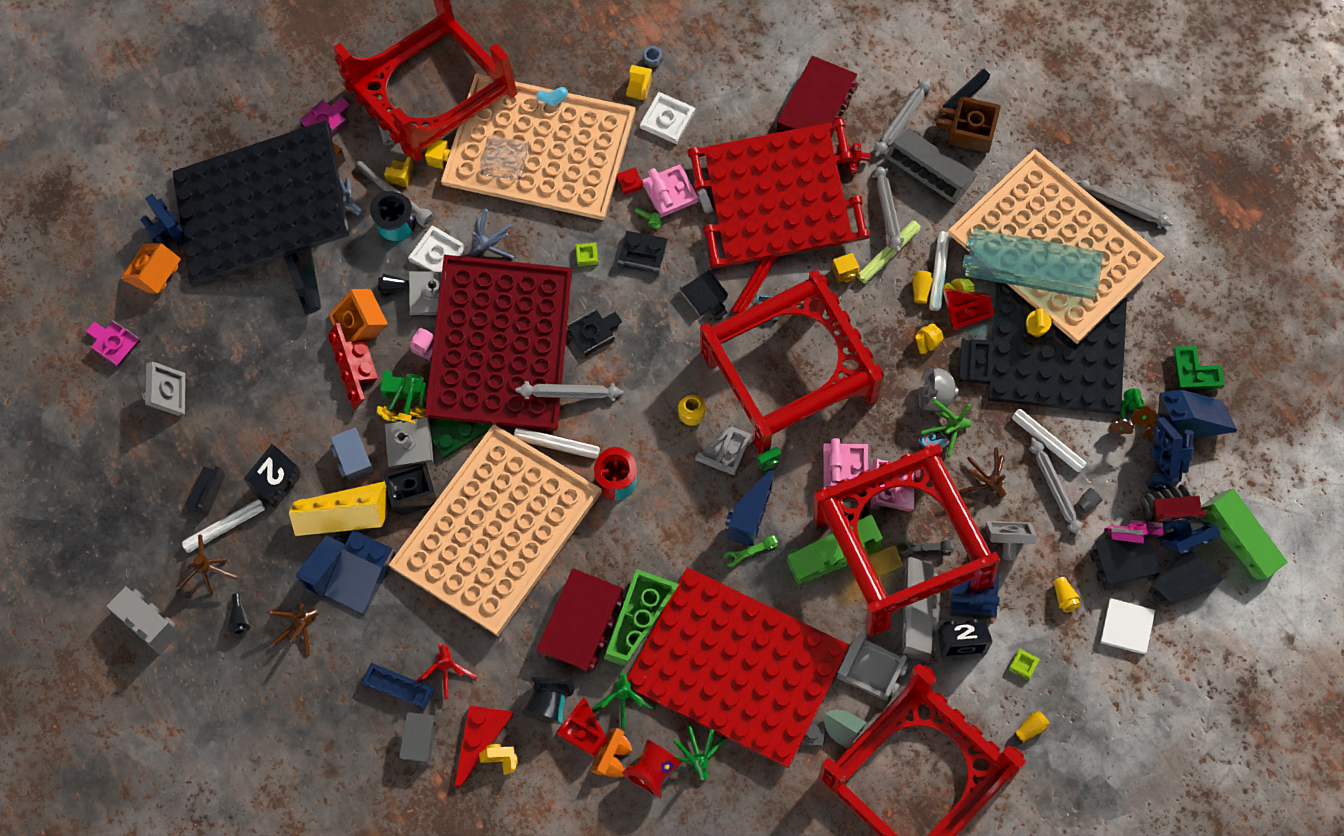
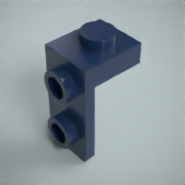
M1179 471L1178 478L1169 479L1165 473H1151L1147 479V488L1162 491L1163 489L1176 487L1182 480V473Z

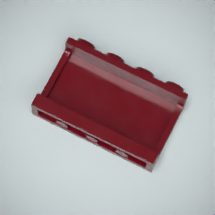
M812 55L777 121L776 132L830 123L841 119V112L843 110L846 111L849 106L850 95H854L859 85L856 82L857 73Z
M572 568L537 646V655L545 659L550 657L580 669L586 675L589 674L590 670L594 671L599 660L596 657L599 649L603 650L607 643L608 637L605 635L608 629L612 630L616 622L615 612L617 608L621 609L626 596H623V588Z

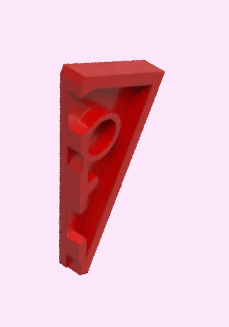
M469 705L455 781L456 787H461L467 781L475 766L480 762L479 753L485 750L488 745H492L500 736L505 725L513 718V711Z

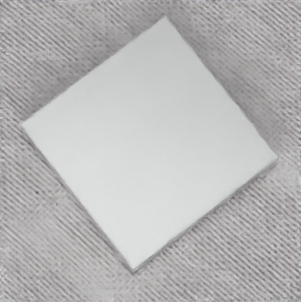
M658 92L640 123V128L678 144L696 112V108Z
M431 226L410 254L408 260L427 272H442L444 254L463 256L468 248L464 243Z
M1110 598L1100 643L1145 655L1147 653L1155 610Z

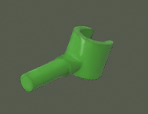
M639 208L635 209L636 213L649 219L648 225L654 229L660 228L662 221L658 213L653 212L650 214Z

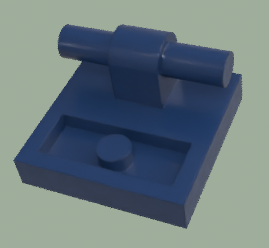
M153 194L147 196L145 199L158 220L153 224L147 215L141 217L140 221L147 229L146 232L153 242L162 243L170 249L169 244L164 239L169 235L177 247L183 244L181 235L184 232L175 216L169 213L167 206L161 198L157 200Z
M1165 417L1156 419V427L1153 428L1154 444L1151 447V457L1169 479L1178 478L1179 471L1181 473L1189 472L1190 460L1193 459L1194 445L1192 444L1194 432L1192 430H1185L1183 440Z
M1189 520L1163 522V532L1171 528L1174 531L1158 538L1161 546L1180 553H1187L1193 550V546L1212 542L1214 540L1213 537L1220 535L1218 526L1200 520L1189 523Z
M997 572L994 586L978 593L972 592L970 589L971 580L952 587L950 614L988 618L997 617V606H999L1000 597H998L999 572Z

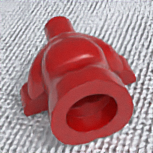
M839 143L837 144L836 155L841 154ZM853 143L852 146H848L853 157L852 161L846 162V164H849V174L857 175V165L861 160L870 161L871 153L863 152L861 143Z

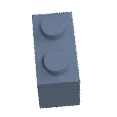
M356 427L331 437L333 445H330L334 458L339 457L341 464L337 465L342 477H347L349 483L374 473Z

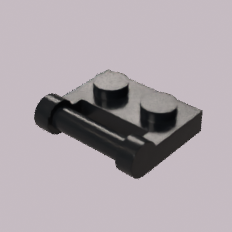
M626 231L618 259V266L625 267L627 265L652 270L653 273L660 274L668 238ZM628 254L655 259L656 261L651 262L641 259L630 258L627 256Z

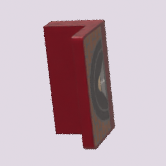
M1200 496L1153 500L1155 523L1200 520L1207 515L1206 510L1201 509Z

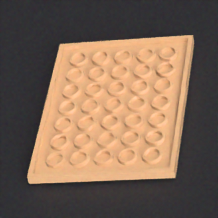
M475 73L468 98L492 83L491 77ZM515 82L518 95L512 99L505 95L458 127L441 180L442 185L605 221L617 173L620 169L636 113V107L568 93L564 101L552 106L536 100L539 90L551 93L554 90Z
M1036 149L1025 157L948 231L952 238L1034 308L1044 309V312L1050 316L1051 322L1077 344L1155 269L1165 257Z
M493 424L389 563V567L496 636H499L601 495L602 489Z

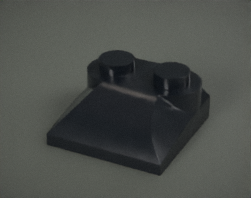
M426 462L383 475L393 512L398 515H406L431 507L437 500Z

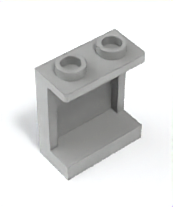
M857 632L838 671L837 678L887 702L889 696L894 697L899 688V684L896 683L899 675L904 677L909 664L905 662L908 656L903 654L901 657L865 640L866 636Z

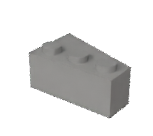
M125 586L107 605L108 609L157 653L161 654L179 635L174 629L177 625L168 617L164 619L160 616L159 613L161 611L154 604L150 603L147 605L143 601L145 597L138 590L134 589L131 591Z

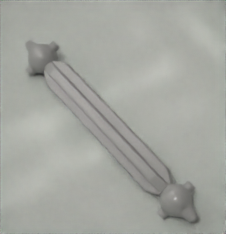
M931 78L926 80L919 79L917 81L919 83L918 89L912 92L884 132L881 142L876 141L874 143L875 157L880 154L887 155V146L892 144L923 100L924 93L931 92Z
M877 164V168L872 176L877 178L876 184L888 237L891 239L888 248H893L899 253L902 242L905 240L904 238H899L900 229L889 180L886 178L889 169L882 167L881 164Z
M1088 178L1074 181L1092 197L1146 221L1156 222L1158 229L1173 225L1166 212L1159 215L1155 210L1098 185H1090V179Z
M524 381V384L515 390L525 396V399H529V396L533 394L537 397L604 398L608 396L611 398V401H615V398L624 394V391L618 389L615 383H611L610 387L606 388L598 385L537 384L531 386L529 381Z
M1033 437L1031 438L1029 450L1036 454V461L1065 520L1069 522L1067 528L1080 537L1082 536L1081 529L1083 524L1076 520L1074 508L1048 455L1043 452L1045 446Z

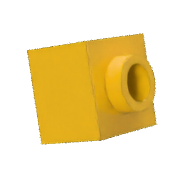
M438 140L427 148L425 157L428 166L444 169L451 152L447 141Z
M853 253L833 259L832 270L837 282H850L858 276L859 265Z

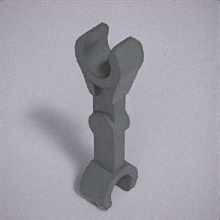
M901 540L897 544V546L907 547L906 551H898V555L901 557H906L916 552L942 551L943 553H952L955 548L953 540H945L941 543L925 542L922 544Z

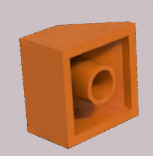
M162 243L143 244L121 276V279L147 293L161 292L167 285L166 280L177 270V264L181 258Z
M351 289L328 314L333 326L336 323H340L346 342L373 339L388 325L371 289Z

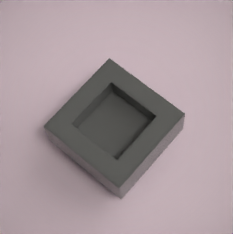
M813 721L802 744L823 747L824 722Z

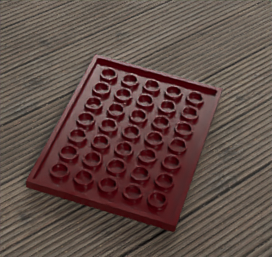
M444 254L425 418L557 431L560 397H537L532 394L529 396V399H525V396L515 390L521 387L524 381H529L531 386L537 384L562 385L573 268Z

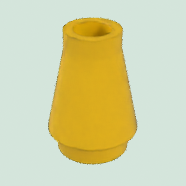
M927 271L914 272L912 284L915 303H927L933 282L932 273Z
M1066 577L1054 580L1053 584L1059 608L1063 609L1064 612H1071L1079 608L1081 598L1067 582Z
M1037 710L1029 714L1015 731V734L1024 743L1026 740L1046 731V727L1050 723Z

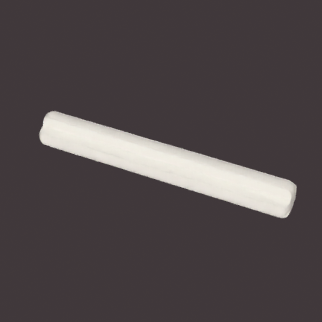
M944 231L939 232L929 304V309L933 311H940L942 305L950 239L948 232Z
M1018 409L1013 414L1012 419L1075 471L1080 472L1084 469L1086 462L1023 410Z
M519 427L514 432L516 438L526 443L592 459H597L600 449L598 446Z
M256 499L184 540L182 545L185 551L190 553L198 548V535L201 534L203 536L204 545L264 511L265 507L260 499Z

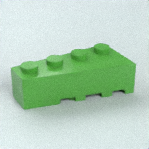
M871 514L858 521L859 538L868 557L880 552L883 537ZM833 533L813 541L804 548L799 547L790 551L786 561L797 586L848 565Z

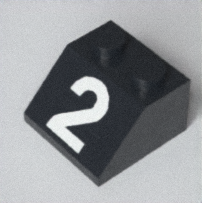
M271 444L245 476L244 480L253 494L274 507L284 499L288 488L297 483L301 472L292 460L275 445Z
M970 619L965 621L966 623L957 624L956 621H947L940 625L938 639L941 658L987 654L992 644V637L986 621L979 622V619Z

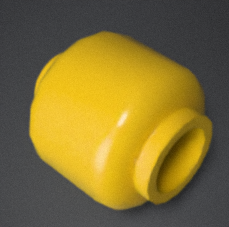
M697 394L683 396L678 403V416L680 420L690 426L700 424L706 416V403L704 399Z

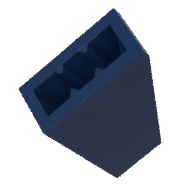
M326 535L295 575L303 589L322 598L324 597L341 551L346 544L344 540L336 536L331 538Z

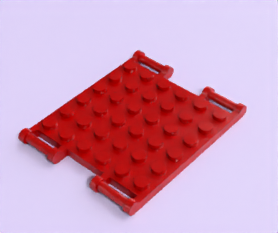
M844 119L712 146L692 147L687 150L688 157L691 158L695 178L694 189H712L718 224L702 227L703 234L706 235L710 255L709 266L711 269L870 238L861 207L863 204L862 197L854 196L845 200L837 164L853 160L844 128L846 125ZM832 131L837 133L841 151L839 155L834 153L830 135ZM703 156L706 158L710 180L706 181L703 180L699 157ZM848 208H853L858 229L855 233L851 231L847 213ZM714 234H721L725 258H719Z

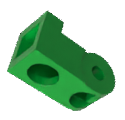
M383 370L382 397L394 398L403 377H394L392 371ZM405 388L399 399H407L408 394L404 392ZM419 392L416 396L413 395L412 400L419 398Z

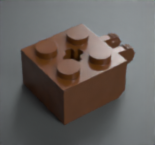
M960 97L957 110L950 108L939 109V115L947 119L936 120V126L951 131L948 144L989 153L1001 105L968 97Z

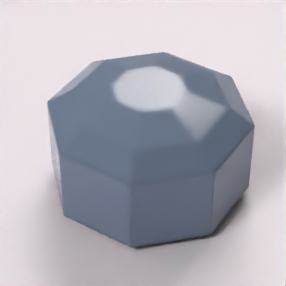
M656 46L647 47L643 52L644 64L650 68L658 67L663 62L662 50Z

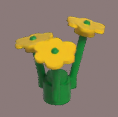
M407 374L406 378H402L401 384L389 407L378 406L376 412L385 420L393 422L401 420L402 423L416 424V421L411 420L412 416L425 418L424 390L426 383H423L424 378L414 374ZM405 388L404 392L408 396L404 412L397 415L393 408ZM419 392V405L410 409L413 395L416 396Z

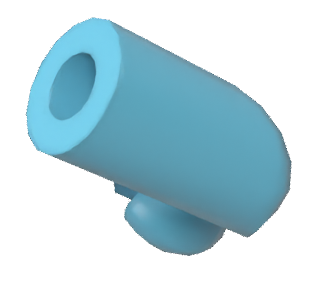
M559 87L551 93L539 90L536 100L554 106L567 98L568 91L565 87Z

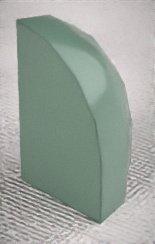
M838 709L830 710L824 716L825 729L830 737L847 749L855 742L857 734L862 732L866 724L864 720L856 715Z

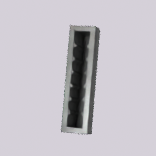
M910 129L906 130L892 142L885 157L952 203L957 202L965 194L977 176L975 172Z

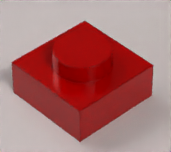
M636 167L617 173V180L623 195L643 189V183Z

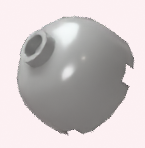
M928 367L921 378V380H925L924 387H919L918 391L919 406L923 410L942 411L933 403V400L936 399L947 408L957 398L958 388L955 387L952 375L946 370Z

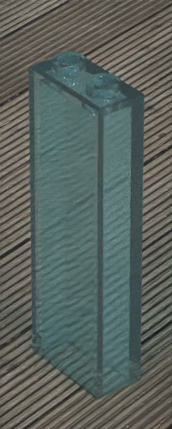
M974 228L972 236L967 237L965 248L969 249V254L964 255L962 268H966L965 276L1089 299H1095L1104 251Z

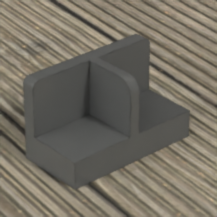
M407 713L400 759L418 761L420 765L430 766L437 725L435 716Z

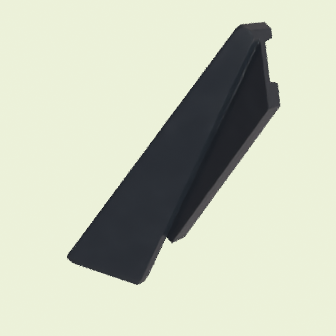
M311 248L285 256L284 259L304 313L308 314L321 309Z

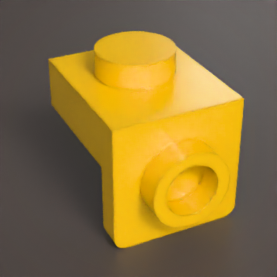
M492 744L479 753L480 763L502 762L504 775H509L516 770L518 760L517 755L514 754L513 747H501L500 744Z

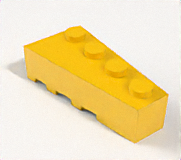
M384 481L294 501L289 511V516L295 536L382 527L391 503Z

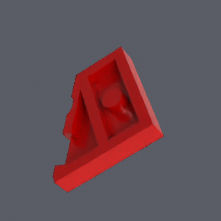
M943 289L951 327L954 330L994 316L991 298L988 294Z
M584 697L566 718L563 725L556 731L559 737L593 758L608 740Z

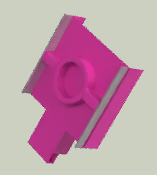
M342 97L332 106L322 99L299 119L300 124L307 127L327 120L330 123L333 137L348 124L347 119L343 115L348 111L350 104Z
M113 320L106 329L93 322L86 330L91 337L96 339L94 344L90 346L91 349L116 367H118L119 362L138 340L140 341L136 335Z
M1131 520V524L1128 526L1110 525L1105 527L1104 531H1108V536H1112V540L1144 543L1143 535L1148 533L1163 535V523Z

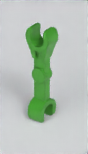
M775 535L764 539L763 542L749 546L745 550L727 552L723 558L733 557L735 559L734 562L727 564V567L734 568L744 558L754 556L756 553L766 549L776 548L778 540Z

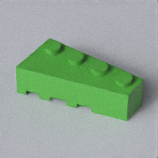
M1234 488L1214 495L1201 505V509L1207 512L1204 519L1209 524L1218 526L1219 536L1246 565L1253 577L1258 580L1267 579L1288 563Z
M636 569L606 651L605 660L626 667L677 590L679 584Z

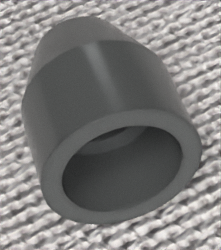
M1089 488L1081 496L1078 505L1086 512L1094 509L1103 499L1093 488Z

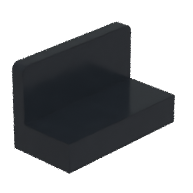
M203 466L187 501V509L205 515L209 514L225 478V474L220 467L216 466L215 469Z

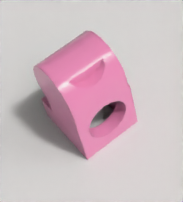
M418 328L410 341L412 353L431 362L434 335L423 328Z

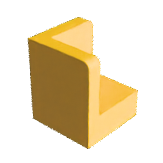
M631 65L629 72L630 82L626 96L646 101L652 81V69Z
M407 157L405 162L394 160L391 168L386 167L384 175L390 185L408 187L414 168L412 157Z

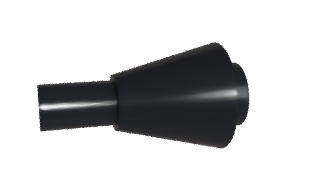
M384 273L382 277H378V290H382V294L409 289V280Z
M235 593L232 595L233 607L231 609L228 631L234 635H243L251 626L242 607L241 594Z

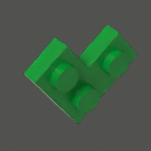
M1197 346L1174 347L1173 353L1179 390L1222 389L1224 387L1222 365L1200 366Z

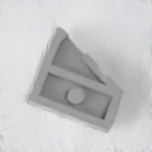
M731 426L720 438H716L711 442L710 446L703 452H699L695 460L735 476L752 434Z

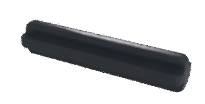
M982 69L944 103L942 108L956 110L959 98H969L990 79V73Z

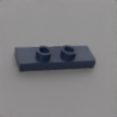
M373 663L370 664L361 683L365 687L426 710L435 690L431 686Z

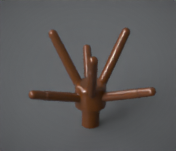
M997 447L994 448L995 473L990 476L971 457L967 458L981 475L971 469H968V473L985 484L960 489L959 493L989 488L991 492L995 491L999 498L1007 495L1002 487L1006 476H1000L1004 455H1001L999 459Z
M200 534L198 535L199 555L194 558L193 563L187 566L188 569H194L175 589L179 591L199 572L203 576L208 593L212 595L213 590L207 575L209 570L236 580L237 576L211 566V564L227 562V558L207 559L203 553V536Z
M300 604V612L298 613L275 609L268 611V615L292 618L294 625L276 638L272 645L275 646L295 630L290 638L292 643L301 630H303L305 654L309 656L307 626L311 624L313 618L318 616L317 610L313 608L305 611L304 604Z

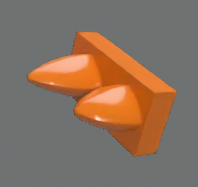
M618 728L609 729L606 735L608 740L598 752L590 769L591 772L597 775L604 774L609 777L623 776L624 767L614 757V754L625 755L632 752L630 742L624 736V731Z

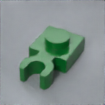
M778 446L757 456V464L763 474L767 473L769 469L777 468L779 461H781V452Z

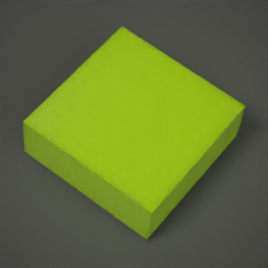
M596 242L575 244L577 267L598 265Z
M1019 648L1008 670L1030 680L1040 659Z

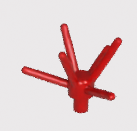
M439 643V653L436 655L435 663L416 681L421 682L425 680L437 668L442 670L444 699L447 700L449 698L447 670L452 668L460 677L463 676V673L472 679H477V676L453 662L452 655L449 653V647L446 645L442 646Z

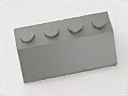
M908 557L904 570V589L938 576L937 573H934V565ZM932 595L903 607L902 656L903 654L908 656L907 659L929 660L931 654L936 651V639H932V631H936L937 619L932 616L933 609L937 607V595Z

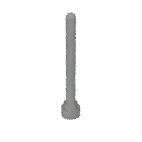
M361 161L356 163V168L383 190L400 193ZM410 201L412 213L416 215L417 222L424 228L428 227L433 222L435 214L428 209H420Z

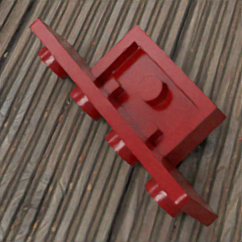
M336 323L328 334V341L332 345L334 359L339 366L341 380L347 390V399L351 402L353 409H358L365 399L360 384L375 382L378 376L366 341L346 342L340 323Z

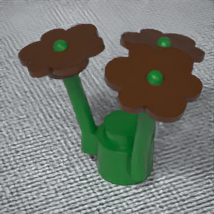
M1128 389L1124 392L1120 419L1111 421L1109 430L1119 435L1124 433L1132 434L1134 425L1139 424L1143 428L1148 424L1143 430L1144 432L1141 434V437L1143 439H1153V428L1156 427V410L1150 409L1148 405H1145L1139 389ZM1126 408L1133 411L1132 423L1125 419Z

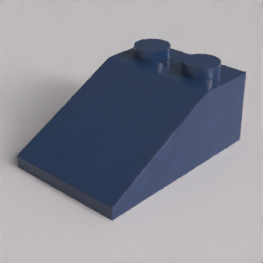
M1184 390L1160 392L1159 417H1165L1183 439L1185 430H1192L1194 432L1193 438L1235 433L1237 431L1222 400Z
M769 471L735 505L733 512H728L725 522L728 540L754 546L773 487L774 471Z
M353 530L341 551L324 596L364 615L390 569L389 563L396 555L393 548Z

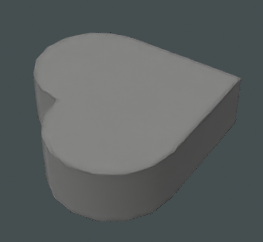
M705 189L696 190L695 192L704 212L708 214L714 211Z

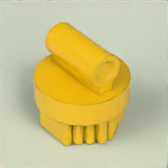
M954 279L951 284L946 283L943 286V289L975 292L974 284L969 279Z
M1038 308L1028 315L1026 320L1027 332H1030L1033 336L1035 335V337H1040L1049 331L1051 318L1044 312V309Z
M933 323L922 327L915 336L920 354H925L928 350H934L944 339L942 330Z

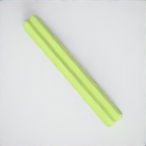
M911 221L900 232L899 238H904L905 240L902 242L900 249L920 231V225L916 221ZM887 245L858 274L857 278L866 284L897 252L893 248H888Z

